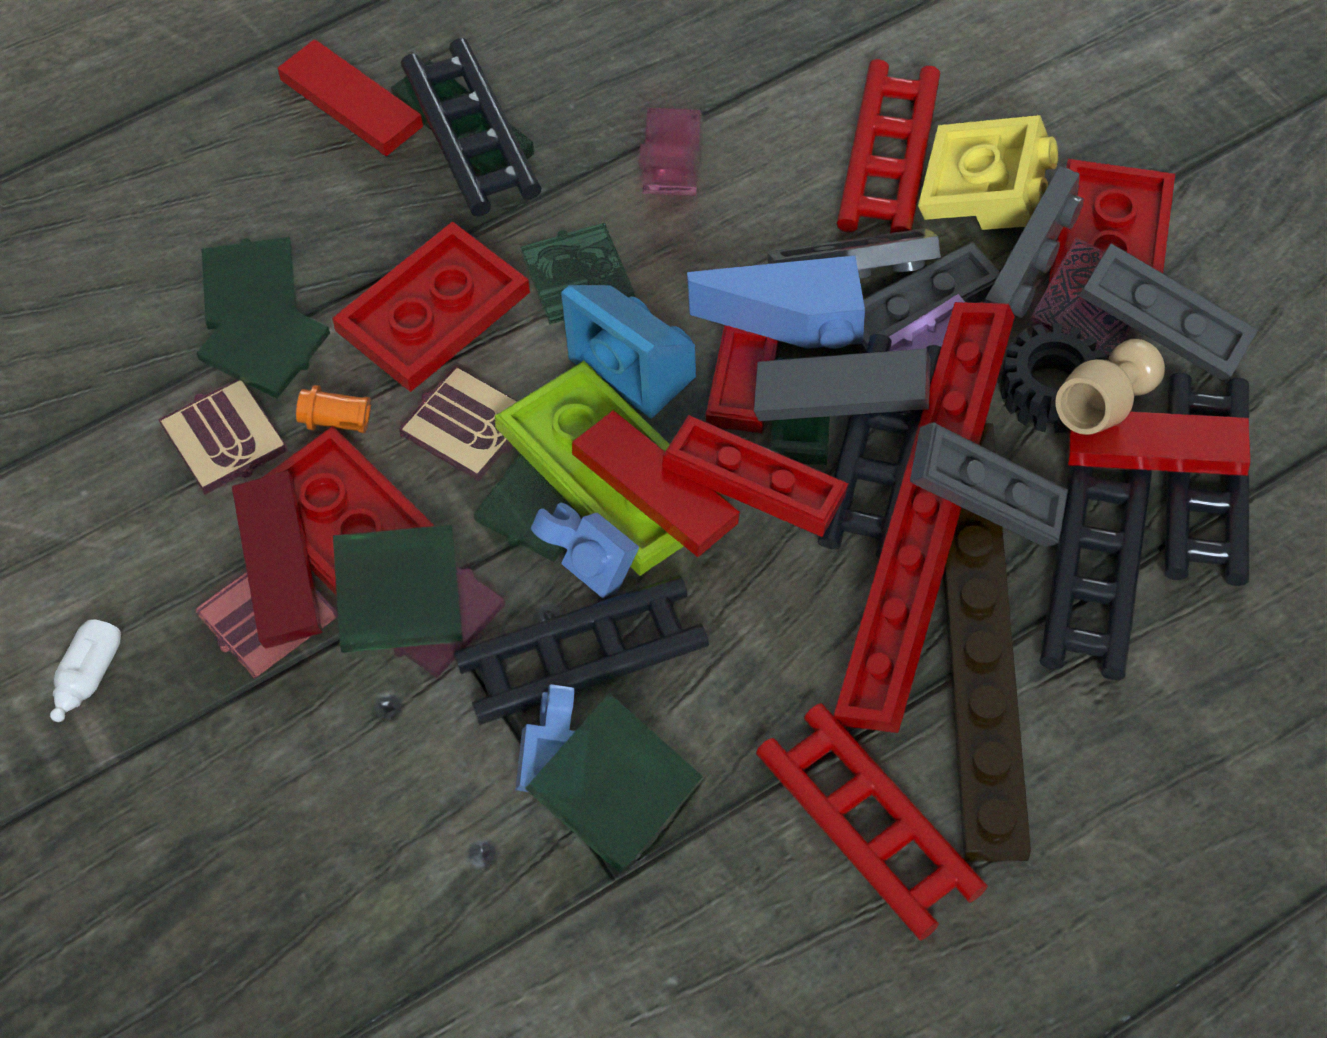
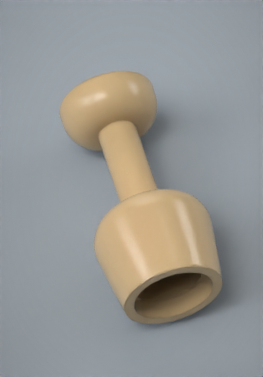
M1129 339L1113 349L1108 361L1097 359L1080 364L1068 376L1057 392L1055 404L1061 421L1070 430L1086 435L1106 430L1122 422L1132 409L1134 396L1145 395L1153 391L1161 383L1164 377L1165 365L1160 352L1155 346L1145 340Z

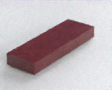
M289 471L232 486L259 642L267 649L323 633L294 480Z

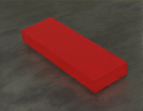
M315 39L277 68L282 82L385 156H388L423 127L420 113Z
M614 410L572 442L573 456L696 557L702 555L739 522L740 511L715 491L662 468L665 451Z
M1130 412L1119 424L1094 434H1079L1069 429L1068 465L1248 476L1250 467L1249 418Z
M688 415L664 453L662 468L820 537H823L845 498L849 484Z

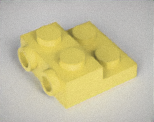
M1040 115L938 125L918 204L924 220L976 216L982 230L1026 227L1048 187V182L1045 178L1046 170L1057 167L1058 147L1056 140L1053 136L1048 137Z

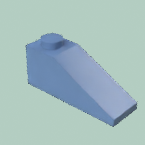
M855 255L687 272L688 303L691 316L806 349L820 347L836 349L850 344L863 343L865 307Z

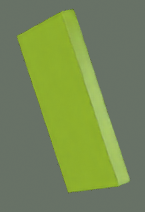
M582 361L495 415V428L582 517L599 513L639 546L630 567L641 576L684 546L573 456L572 442L614 410L665 452L670 444L585 361ZM715 491L718 495L725 499L719 492Z

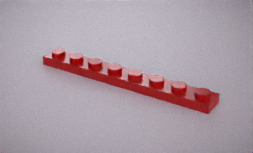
M954 303L930 385L929 409L923 410L834 712V717L843 726L899 733L962 508L910 482L920 427L934 422L979 445L1015 318L1009 304Z

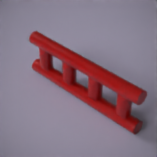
M875 59L869 63L837 219V227L840 230L854 232L858 228L860 217L892 221L890 233L913 229L940 79L938 68L925 66L920 70L919 79L912 80L888 77L889 65L884 60ZM883 97L914 101L911 119L880 115ZM875 137L907 140L904 159L872 155ZM868 176L900 180L896 200L864 196Z
M819 703L813 706L804 717V720L815 732L789 751H786L775 738H770L760 745L756 755L913 934L922 941L931 935L939 925L937 920L927 910L929 907L954 888L971 903L985 892L988 885L824 704ZM832 750L853 773L854 777L826 797L804 770ZM872 795L896 822L867 843L844 815ZM914 841L937 869L909 890L885 862Z

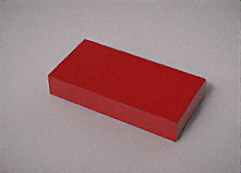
M724 325L706 411V423L719 428L762 433L764 421H758L754 413L757 362L775 361L780 341Z

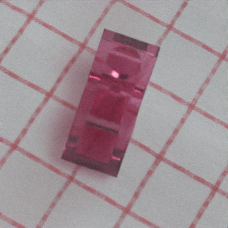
M647 108L645 144H640L639 167L644 172L642 194L697 196L704 120L701 110Z

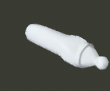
M93 619L87 620L78 629L55 672L53 696L56 708L50 713L53 721H63L65 719V712L79 707L83 700L89 698L97 690L120 645L121 631L114 625Z

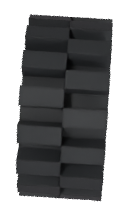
M1052 323L1051 333L1045 332L1043 324L1033 326L1031 337L1024 330L1017 335L1016 344L1011 342L1004 361L1000 392L1002 399H1007L1006 409L1010 414L1020 410L1018 421L1023 425L1027 426L1031 419L1037 420L1035 429L1037 431L1045 432L1047 423L1055 424V433L1066 432V426L1059 418L1055 404L1059 388H1051L1039 383L1033 378V372L1043 368H1056L1071 374L1076 367L1084 362L1097 359L1106 360L1107 356L1103 348L1095 351L1097 340L1089 335L1084 341H1081L1082 330L1072 326L1069 334L1061 333L1063 324Z

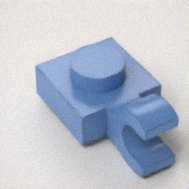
M562 502L558 503L553 516L544 508L539 509L531 526L532 532L541 540L567 549L561 564L603 599L618 593L639 549L638 545L599 513H594L581 519L573 508Z
M550 684L548 692L542 693L540 705L541 726L526 724L522 729L515 790L577 799L582 794L588 733L570 730L574 688Z

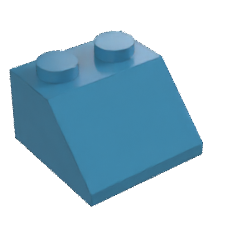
M569 285L561 292L569 360L576 365L585 361L625 401L650 419L659 413L696 378L695 344L691 338L679 327H670L652 315L647 306L638 298H628L611 285Z

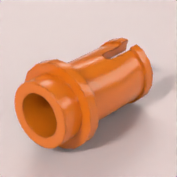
M314 385L311 390L301 389L297 401L296 420L298 423H305L308 430H315L317 425L334 426L335 428L353 430L365 434L370 419L371 399L365 396L362 398L322 392L321 386Z

